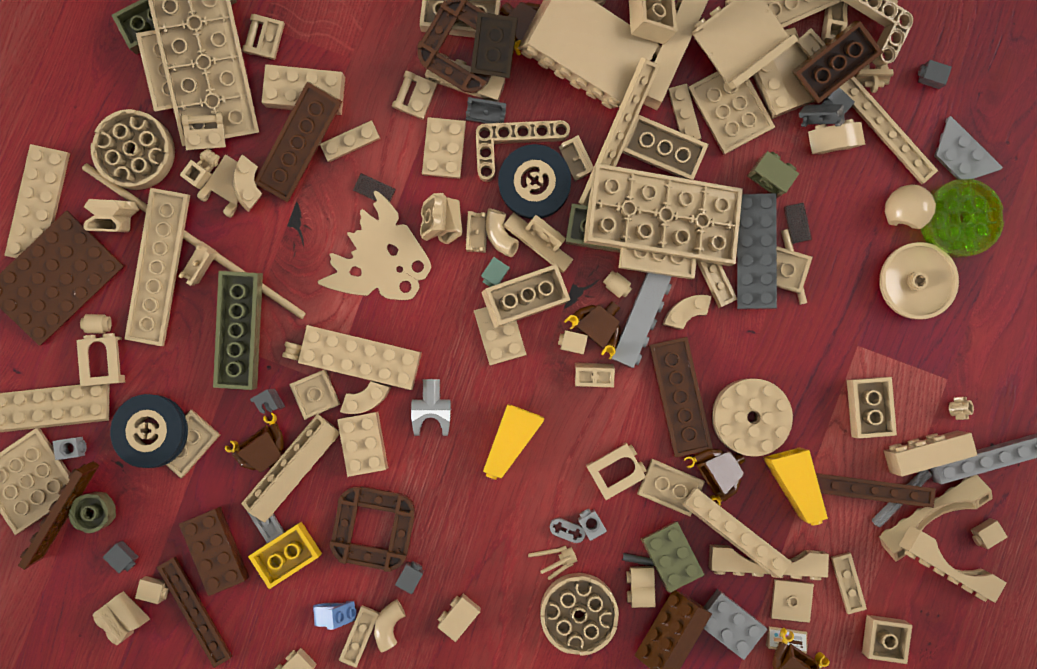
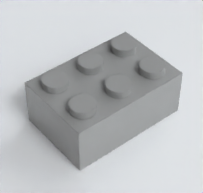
M718 589L704 606L705 609L712 613L704 630L743 660L767 631V628L760 621Z

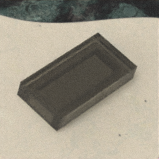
M361 173L353 191L374 201H377L373 192L377 191L391 202L396 189Z
M804 203L785 206L784 211L792 244L812 240Z

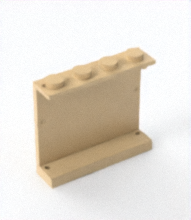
M726 0L725 3L727 5L721 9L718 6L709 13L711 17L708 20L701 19L694 25L696 29L691 32L731 90L737 88L798 41L795 34L788 36L764 0Z

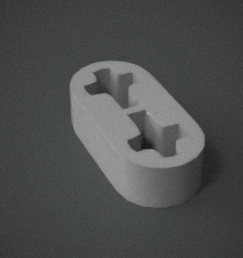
M554 518L550 523V531L555 536L573 543H579L585 538L584 529L578 524L562 518ZM561 522V526L566 528V531L559 529L556 532L553 525ZM576 529H579L581 536H577L576 539L573 538L572 533L568 532L569 530L576 531Z

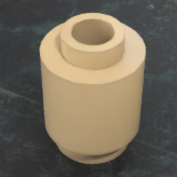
M613 270L603 281L606 285L605 287L618 298L621 296L626 297L632 290L629 287L631 283Z
M85 314L84 318H81L80 327L84 329L85 333L105 334L111 330L112 322L110 316L105 314Z

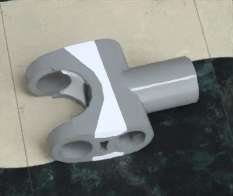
M423 379V399H412L411 419L414 436H420V427H422L423 421L430 417L439 421L442 435L448 436L451 420V400L440 399V379Z

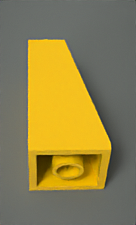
M507 404L483 470L487 477L497 480V477L502 478L543 423V416Z
M799 447L763 457L799 519L808 524L811 523L812 526L822 524V520L828 519L809 450Z

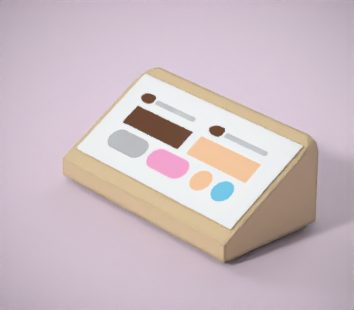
M768 626L766 646L769 649L776 650L778 643L782 642L783 638L780 636L782 628ZM787 629L785 637L789 635L790 631L794 634V639L788 642L787 645L793 644L807 654V632Z

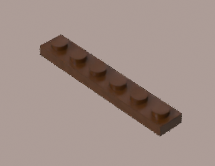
M816 473L821 494L934 508L935 488Z
M176 556L158 566V571L212 666L215 668L232 658L229 649Z

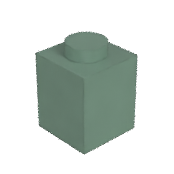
M493 257L481 275L484 279L482 282L489 287L500 284L510 270V267Z

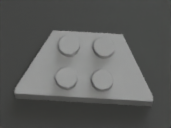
M951 116L946 119V125L940 136V144L936 149L934 157L959 182L963 183L1003 168Z

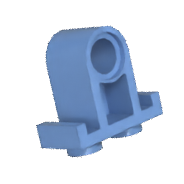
M346 601V603H321L313 606L314 625L317 627L336 629L356 620L354 601Z

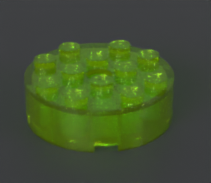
M960 179L941 185L931 192L936 203L935 213L930 222L921 228L922 235L927 243L936 245L952 258H963L980 254L995 244L1004 227L1002 212L1004 208L1000 198L992 188L974 179ZM960 215L963 216L964 222H961Z

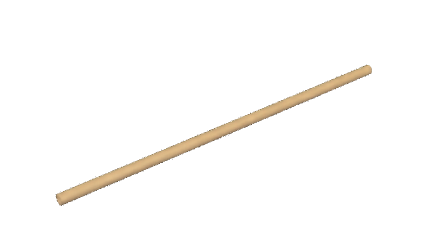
M84 164L82 170L126 200L135 202L137 207L146 213V203L121 186L108 181L89 164ZM184 230L183 239L196 247L201 241ZM219 253L214 257V260L230 271L245 272ZM262 283V293L300 319L305 317L306 313Z

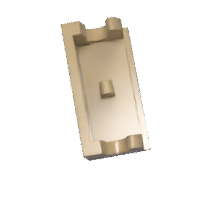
M579 135L563 142L559 146L574 181L592 173L594 166Z
M468 211L467 252L486 253L487 232L485 228L486 213L484 212L475 213Z
M201 241L197 244L195 252L183 272L179 274V277L188 279L186 283L190 286L198 284L218 252Z
M575 363V386L614 387V365Z

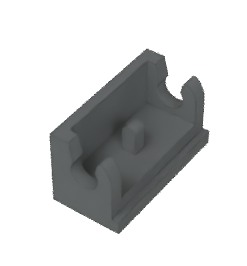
M468 97L466 120L485 124L504 123L506 103Z
M843 104L805 105L799 112V118H803L801 127H806L808 124H835L836 127L841 126L845 123Z
M267 389L250 399L262 414H265V410L262 407L263 404L269 412L285 407L276 389Z

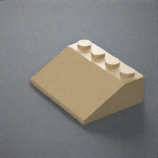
M795 27L785 30L788 36L795 34L797 39H799ZM796 43L753 75L771 119L814 102L792 73L796 67L808 59L807 55Z

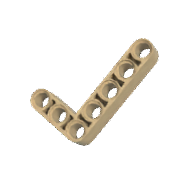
M842 0L885 27L877 42L884 52L885 59L881 54L872 61L873 64L882 66L894 62L913 24L912 14L890 0H870L871 6L868 4V0Z
M561 120L481 124L476 129L477 171L479 178L483 182H490L495 177L494 144L564 141L569 136V124ZM563 127L566 129V133L559 135L556 129ZM539 128H545L547 130V134L544 136L538 135L537 130ZM502 129H506L509 132V135L505 138L500 137L498 134ZM526 129L528 134L521 137L517 133L518 130ZM487 130L490 132L488 138H482L479 135L480 132ZM483 149H488L491 154L485 158L480 155V152ZM484 168H489L492 173L490 176L485 177L481 174V171Z

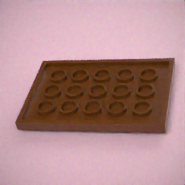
M65 211L0 273V309L41 346L110 281L124 265L96 237L85 230L84 226L69 211Z

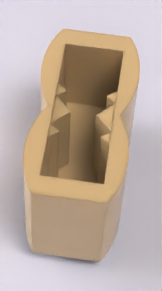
M630 567L629 571H626V582L630 583V591H627V603H630L632 608L655 607L654 567Z

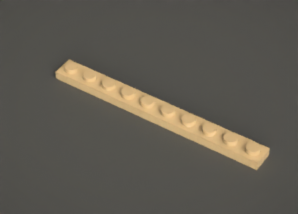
M812 28L796 42L808 58L825 45ZM854 76L839 87L855 101L852 107L921 184H924L938 171Z

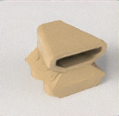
M434 193L423 202L421 209L423 220L420 228L422 239L428 241L438 236L439 241L450 244L462 235L459 200L447 198L444 193Z
M88 199L84 207L94 216L85 221L84 229L87 231L129 232L131 216L138 212L139 208L135 202Z
M124 591L92 615L95 623L104 629L107 638L116 646L134 633V629L150 620L148 615Z

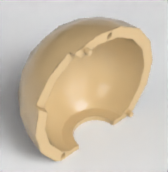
M901 186L886 201V218L890 225L905 224L911 228L921 229L932 219L936 203L933 195L922 186Z

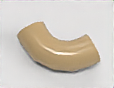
M488 209L485 224L488 239L496 250L506 256L513 257L517 252L519 241L509 236L503 226L506 213L496 209Z
M398 599L382 609L375 621L374 636L380 652L387 651L397 644L393 633L394 626L397 621L406 616Z

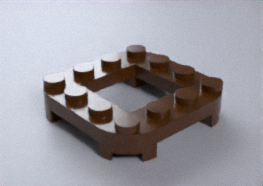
M447 0L440 5L438 13L422 40L419 41L417 46L418 58L427 70L467 93H477L488 84L492 76L471 73L438 52L457 19L476 30L478 12H486L467 0Z
M364 486L348 488L338 500L335 524L330 541V549L333 555L343 564L350 563L381 569L384 572H390L399 568L404 563L408 554L415 518L413 501L401 493ZM358 506L395 513L388 550L351 543Z

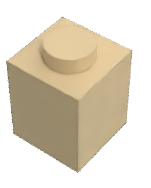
M565 330L564 334L559 336L558 345H561V350L584 354L588 335Z
M991 518L971 529L974 535L972 536L974 542L986 549L1007 538L999 522Z
M145 576L139 581L135 599L159 604L167 598L169 588H167L164 580Z

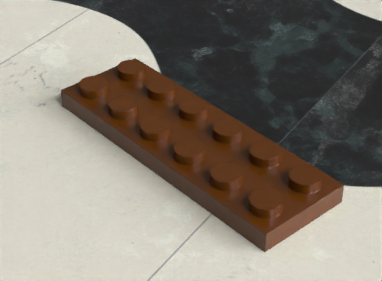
M308 81L257 175L255 184L289 202L343 101Z
M683 337L649 345L674 457L713 449L688 338Z
M92 461L88 464H83L78 469L72 470L68 476L69 482L60 489L58 500L54 501L50 506L49 515L40 522V530L31 537V545L22 552L20 556L22 559L18 564L19 567L25 570L44 558L69 517V510L73 501L83 494L100 466L99 464Z

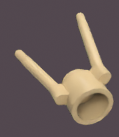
M566 546L528 554V557L561 552L558 555L560 561L541 570L543 574L563 565L548 576V580L556 577L578 561L572 547L567 549Z

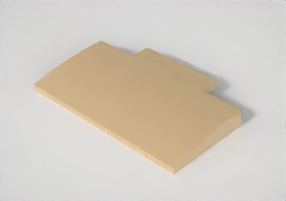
M148 0L155 30L136 33L154 111L174 109L182 146H185L182 115L186 114L188 116L215 115L216 112H222L225 138L258 133V124L230 0ZM217 122L189 124L190 130L217 128Z
M596 163L591 183L583 243L621 249L619 268L694 279L696 261L724 266L736 264L743 189Z

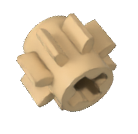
M954 397V402L949 403V412L951 416H956V420L969 419L968 415L973 414L974 406L971 400H967V397Z

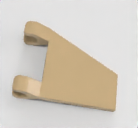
M225 154L205 186L197 194V197L206 202L211 191L230 202L223 210V213L231 218L238 207V199L233 187V176L237 161Z

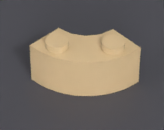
M853 119L845 120L844 124L837 127L835 125L827 127L826 124L817 125L815 130L808 132L812 154H825L865 145L861 122H853Z
M241 155L234 171L233 187L238 201L249 212L260 199L262 193L258 190L254 181L258 166Z
M696 295L679 301L668 311L662 325L680 330L684 329L686 322L692 317L707 315L711 296Z
M371 381L368 387L361 393H347L340 412L358 414L377 407L387 397L391 386Z

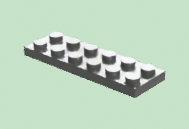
M776 193L742 194L737 243V309H777Z

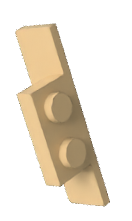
M513 212L503 226L551 265L557 264L560 272L564 273L573 261L570 256L559 249L566 238L537 215L528 224Z

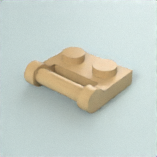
M251 14V25L242 52L275 60L285 23L272 18ZM259 24H263L258 45L255 48L253 44Z
M405 71L403 76L405 79L396 101L392 103V107L424 120L437 88V83L415 75L412 72ZM411 81L416 82L408 106L403 105Z
M216 112L215 115H182L186 150L226 147L222 112ZM217 122V128L190 130L189 124Z

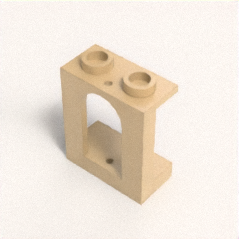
M115 333L103 334V338H96V335L83 336L84 339L77 340L80 386L125 383V375L120 374L118 340H122V337H115ZM93 342H102L106 346L109 376L90 378L88 350Z
M626 442L621 447L586 465L605 500L646 478L644 474L646 469L641 461L637 462L634 457L637 455L632 445L628 446ZM623 457L631 458L635 464L634 472L612 486L607 487L598 471Z

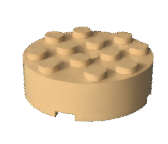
M132 109L114 112L103 119L94 131L96 133L93 143H91L93 163L104 178L118 186L131 190L150 188L162 181L173 165L175 147L172 136L161 122L147 113ZM135 146V151L133 154H130L131 148Z
M749 378L730 383L718 394L712 408V425L718 439L726 447L742 455L762 456L769 454L785 442L791 431L793 413L790 402L780 388L766 380ZM752 411L755 414V419L749 422L747 416Z
M572 573L560 577L548 587L541 601L540 616L543 631L556 648L565 653L589 655L599 651L611 641L617 629L619 611L611 590L603 581L590 574ZM578 610L585 613L581 618L574 617V614Z

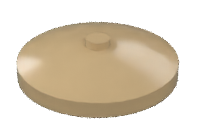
M916 242L896 249L888 256L881 269L880 289L884 300L893 311L906 318L928 319L935 317L952 304L958 292L959 275L954 261L943 249L930 243Z

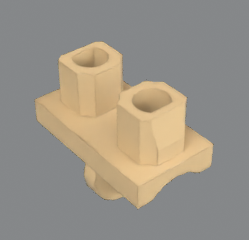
M868 64L855 75V78L864 87H870L871 93H876L878 87H884V85L889 84L894 72L893 69L888 68V64L876 66L875 69H870Z

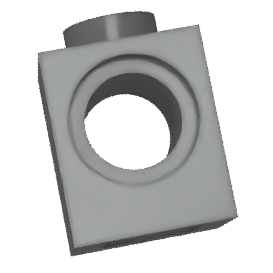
M83 436L53 441L55 460L85 456L87 447ZM70 443L74 446L72 453L68 450Z
M586 509L579 514L581 517L578 518V521L590 541L607 532L594 509L591 511ZM590 518L596 520V525L593 528L586 526V521Z

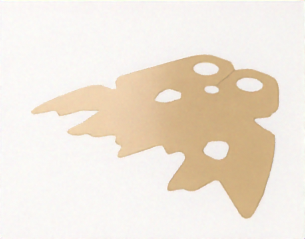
M374 191L373 193L377 201L373 205L378 212L379 220L370 216L363 209L360 211L362 230H357L355 233H347L357 249L351 252L353 258L346 259L330 253V263L337 270V273L319 280L318 284L333 290L366 296L375 288H379L380 294L387 299H412L419 290L418 280L425 279L431 270L430 260L408 226L403 224L396 225L399 216L395 208L383 195ZM388 244L394 245L399 249L397 255H390L387 250ZM417 260L424 264V269L419 273L414 272L412 269V263ZM356 266L361 268L362 274L359 277L352 276L349 271L352 267ZM398 266L403 267V271L401 273L397 272L396 270ZM409 281L412 288L408 293H403L400 290L401 282Z

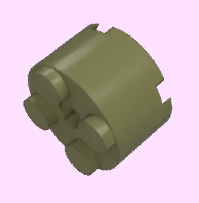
M91 492L81 495L73 501L69 510L71 524L74 528L84 533H93L104 529L116 518L115 504L105 492Z

